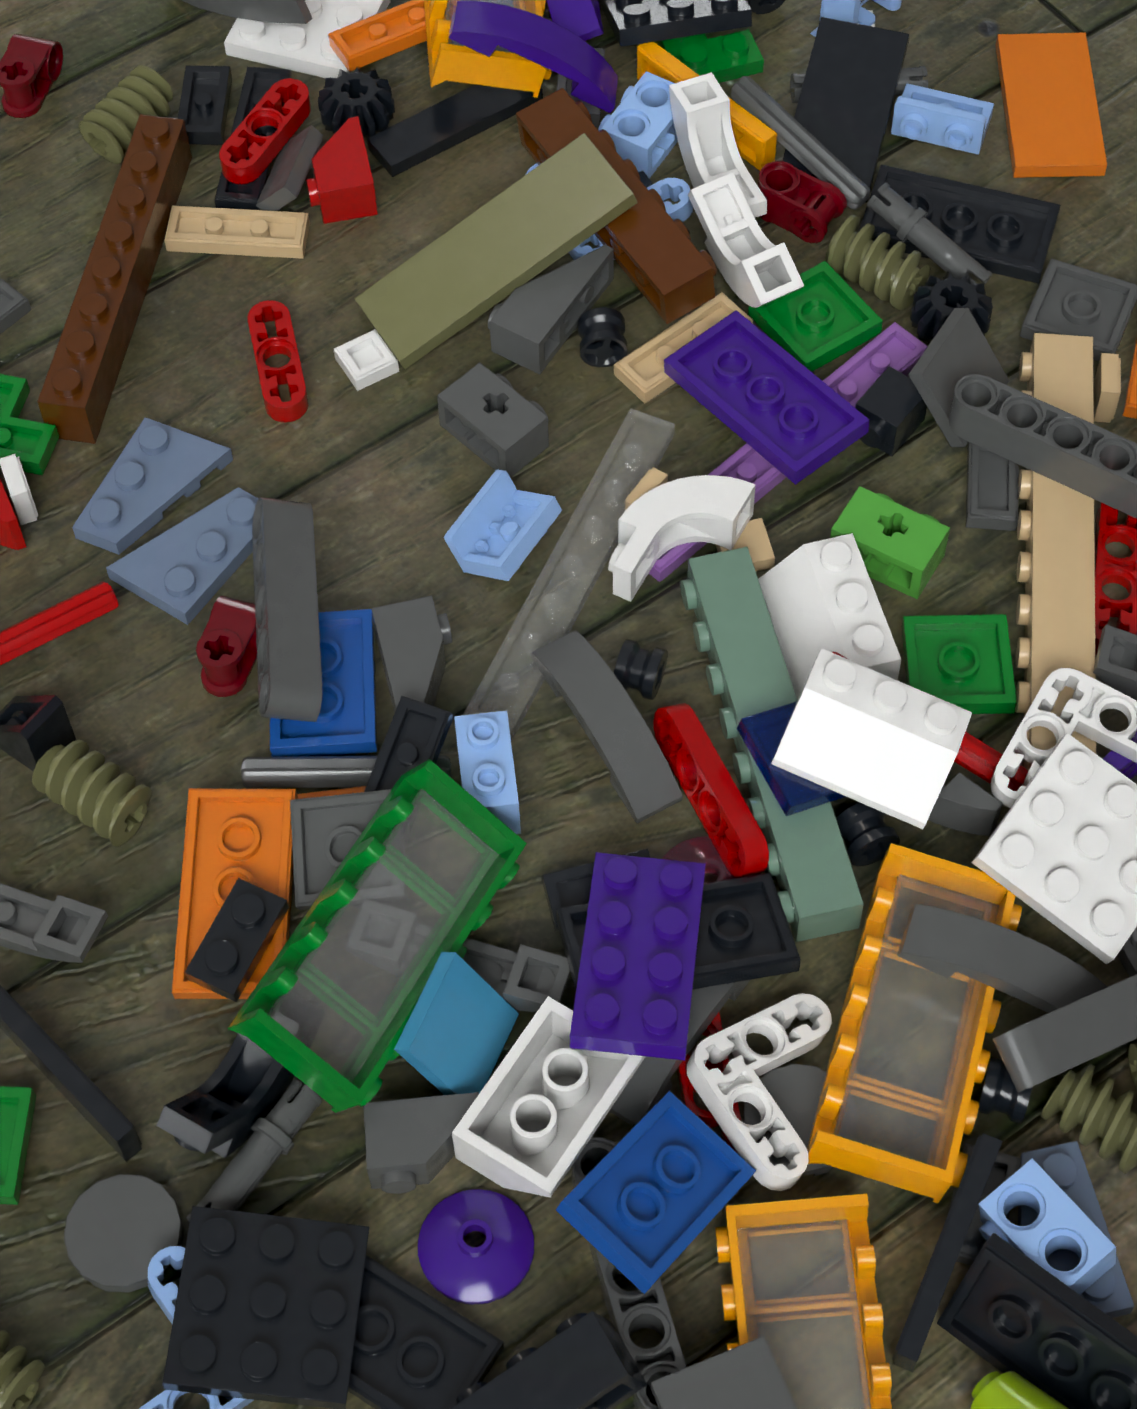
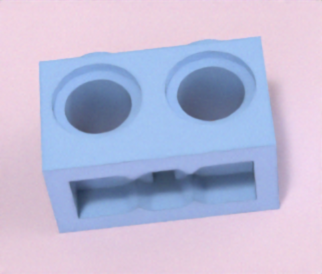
M646 71L635 86L630 85L626 89L620 105L612 115L607 114L603 118L598 130H606L612 138L619 156L623 160L630 159L638 172L644 171L650 179L678 140L672 117L669 85L674 83Z
M507 710L454 716L462 788L514 833L521 834L519 800Z
M1033 1158L978 1204L981 1222L983 1223L979 1231L986 1241L993 1233L997 1234L1079 1295L1116 1264V1246ZM1020 1205L1029 1206L1039 1214L1038 1218L1027 1226L1012 1224L1006 1218V1215L1012 1208ZM1067 1249L1077 1254L1080 1262L1072 1270L1059 1271L1052 1268L1048 1264L1047 1259L1054 1251Z

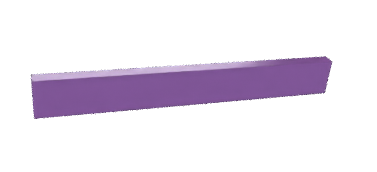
M894 322L825 378L823 382L855 407L857 401L889 366L908 377V374L928 346ZM747 443L708 474L732 477L756 484L754 504L786 478L784 474ZM685 543L668 550L656 561L649 574L658 582H661L707 543Z

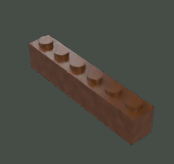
M561 88L516 113L521 144L538 165L585 133L633 192L638 203L596 232L595 236L603 245L614 248V259L666 324L715 298L714 276L717 275V269L711 256L705 250L698 251L691 242L689 232L683 222L679 219L673 221L666 212L665 205L658 192L653 188L648 190L644 186L633 162L630 159L623 160L619 156L610 135L606 130L602 129L599 131L594 126L589 111L580 100L575 102L565 89Z

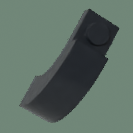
M288 993L272 1018L310 1048L324 1012L297 996ZM238 1033L231 1048L214 1073L197 1089L164 1105L156 1126L172 1134L175 1141L188 1150L204 1154L212 1150L226 1158L250 1138L254 1133V1130L251 1129L252 1125L259 1117L265 1118L274 1108L292 1082L294 1075L248 1037Z

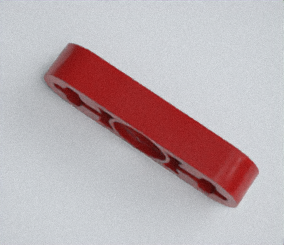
M292 78L282 79L274 83L222 145L219 151V158L223 176L228 181L235 184H247L255 181L306 120L311 112L309 90L305 83ZM262 126L277 128V131L269 136H259L254 133L256 129Z
M267 300L259 302L250 309L247 320L267 414L275 421L293 422L300 419L306 413L308 397L290 312L284 304L278 301ZM274 321L277 336L268 338L266 322ZM276 354H283L290 358L286 365L278 368L265 364V361L270 356ZM278 385H288L290 401H281Z

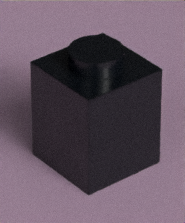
M889 366L857 401L855 408L869 419V432L862 436L860 440L867 446L878 448L893 457L925 420L927 405L911 378Z

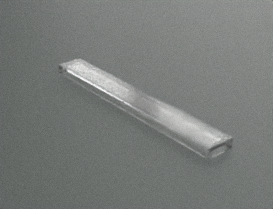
M630 408L463 715L507 710L512 742L545 680L531 658V652L569 634L618 542V520L625 512V499L649 469L653 467L657 469L675 435L674 423Z

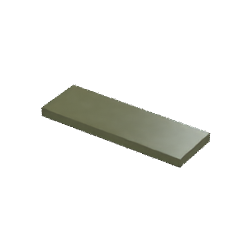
M583 133L354 299L402 367L407 369L506 298L516 288L527 283L638 202L633 192L587 135Z

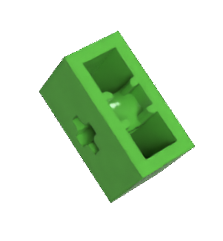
M859 486L832 527L830 538L853 533L869 577L918 599L945 556L950 527L941 524L936 518L928 514L917 513L894 502L885 494L874 493Z

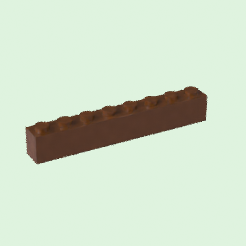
M139 115L38 399L44 423L56 425L59 439L95 444L165 239L171 207L177 204L192 159L184 119Z

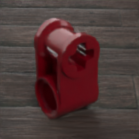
M14 34L11 37L7 50L0 61V86L3 87L4 91L1 102L6 114L14 118H26L36 114L41 109L42 103L53 82L58 79L62 70L63 48L60 42L22 34Z
M773 161L762 167L759 173L758 187L767 199V214L759 217L795 234L805 242H821L828 232L827 226L833 218L841 216L847 207V200L839 188L797 169L790 163Z
M225 596L218 597L204 632L197 642L196 654L198 661L203 666L200 675L202 685L208 693L214 696L228 697L240 692L246 685L247 679L257 660L255 604Z

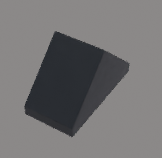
M56 695L15 696L0 711V749L32 771H34L38 760L52 747L60 744L66 747L76 740L64 704Z

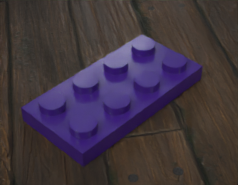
M737 310L664 359V373L795 485L869 432V419Z
M596 852L570 1030V1048L685 1061L706 863Z

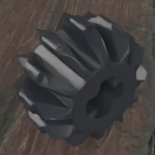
M358 66L352 73H347L340 69L337 78H325L324 89L319 91L318 97L321 121L325 126V130L333 131L335 134L349 118L357 116L359 117L363 137L369 138L375 135L376 132H381L388 128L389 121L394 119V99L392 98V90L388 80L380 79L376 70H371L364 74Z
M948 271L943 280L930 275L925 286L918 287L917 292L914 294L910 315L912 327L917 328L920 341L933 340L954 308H969L985 337L991 322L992 298L986 296L984 283L971 285L969 274L961 279H957Z

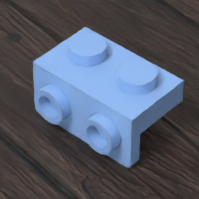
M906 83L902 96L897 97L894 106L891 134L979 155L992 117L994 103Z
M497 469L447 531L444 540L464 573L509 581L539 540L545 535L562 509L555 496L517 490L508 472Z

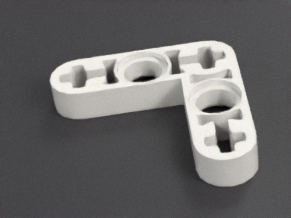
M1060 668L1053 671L1044 681L998 762L991 780V791L994 797L1003 803V806L1011 808L1052 752L1054 747L1048 750H1040L1029 743L1026 733L1035 726H1042L1051 730L1056 737V745L1066 733L1072 736L1073 732L1076 731L1137 763V743L1131 741L1137 731V700L1078 670ZM1065 686L1071 687L1075 690L1073 699L1068 700L1060 717L1051 713L1059 692ZM1114 708L1120 710L1126 715L1129 726L1121 732L1110 731L1100 722L1099 714L1106 709ZM1025 759L1027 762L1032 763V766L1025 778V786H1021L1016 792L1008 788L1010 780L1008 777L1012 778L1016 774L1022 760Z
M801 993L793 995L705 1038L697 1045L687 1063V1076L690 1083L738 1154L756 1170L753 1174L754 1178L762 1186L770 1190L783 1191L795 1185L805 1172L809 1163V1157L805 1144L763 1085L759 1076L813 1050L821 1043L832 1024L830 1010L820 998L812 994ZM795 1017L799 1020L809 1019L813 1023L811 1028L807 1024H802L792 1029L789 1035L785 1031ZM759 1033L766 1036L773 1046V1053L760 1055L754 1052L748 1046L746 1035ZM732 1051L734 1059L727 1064L723 1073L718 1068L709 1070L705 1066L707 1060L712 1064H717L727 1059ZM743 1101L754 1105L759 1111L761 1122L755 1125L741 1122L733 1111V1104ZM766 1131H770L772 1133L769 1140H767L766 1137H763L759 1143L755 1142L759 1140L766 1133ZM772 1154L776 1158L785 1156L790 1163L787 1167L783 1164L774 1166L769 1158Z

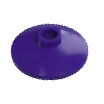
M471 1189L455 1193L439 1202L430 1211L422 1224L418 1238L420 1266L429 1283L439 1293L451 1300L464 1304L494 1302L514 1291L522 1283L530 1270L534 1258V1235L531 1224L522 1209L502 1194L483 1189ZM472 1231H479L486 1236V1240L479 1247H470L464 1242L466 1235Z

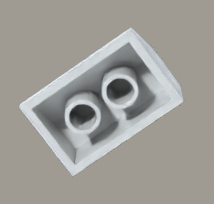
M853 533L803 544L758 579L797 700L821 648L830 652H837L855 663L898 680L901 657Z
M821 648L806 679L771 764L923 829L958 754L972 712Z
M549 996L452 1132L455 1158L503 1188L551 1198L645 1059V1056L570 1048L573 1010Z

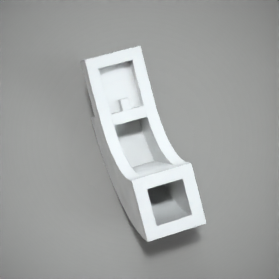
M712 72L669 85L675 132L693 188L733 172L754 217L767 214V199L745 167L735 142L730 117V99Z
M733 172L690 190L688 197L707 235L704 243L720 273L743 302L756 308L804 287L785 243L774 245L762 232Z
M718 475L690 476L664 483L639 497L625 510L618 520V546L611 556L608 570L613 573V594L631 602L656 561L665 552L676 546L691 542H706L732 550L753 515L756 484Z

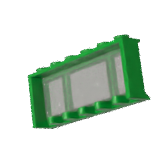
M430 759L404 773L227 1029L248 1037L333 1106L331 1109L333 1112L337 1113L357 1105L360 1107L366 1105L376 1095L383 1083V1079L379 1077V1074L388 1060L392 1061L399 1056L394 1048L441 952H456L461 958L464 957L467 951V947L463 945L469 933L478 929L492 913L494 906L490 901L496 891L504 888L518 872L520 865L516 860L527 843Z

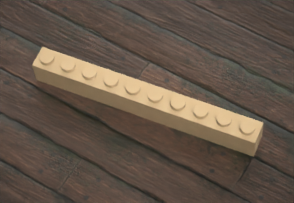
M1034 333L1030 352L1021 353L1019 381L1027 382V391L1022 390L1021 392L1094 424L1093 337ZM1027 468L1026 470L1021 469L1019 473L1018 499L1026 500V510H1020L1017 526V540L1026 541V552H1019L1017 562V582H1025V594H1019L1016 624L1025 625V637H1019L1017 641L1016 668L1025 669L1024 682L1018 681L1015 712L1024 713V717L1044 681L1053 671L1060 668H1072L1096 679V675L1093 673L1095 666L1094 499ZM1065 686L1059 692L1051 713L1060 717L1068 700L1073 699L1075 690ZM1035 726L1026 733L1029 743L1037 749L1048 750L1056 745V737L1046 727ZM1074 731L1072 737L1096 754V742ZM1024 759V768L1029 770L1032 763Z

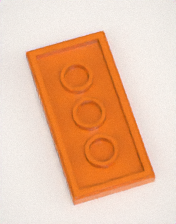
M1086 32L997 34L995 46L1013 178L1105 176L1107 160Z
M189 788L172 994L175 999H228L189 981L184 972L238 878L286 899L289 906L287 913L239 999L249 998L289 940L293 879L290 800L298 799L296 789Z

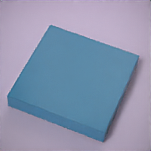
M441 952L394 1050L442 1094L480 1093L489 1080L519 1013L456 952Z

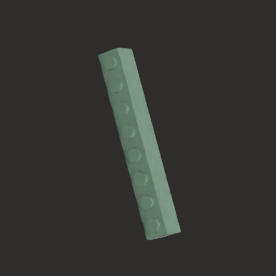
M748 547L688 558L687 579L680 581L683 604L686 610L694 609L697 622H693L694 639L698 651H707L710 664L706 665L709 689L712 695L720 694L724 708L719 709L722 732L725 739H734L737 752L733 753L735 774L739 784H748L751 798H747V805L765 836L769 850V862L765 872L770 873L771 876H776L780 892L777 893L787 922L791 925L795 941L799 942L859 929L864 903L827 789L771 764L798 700Z

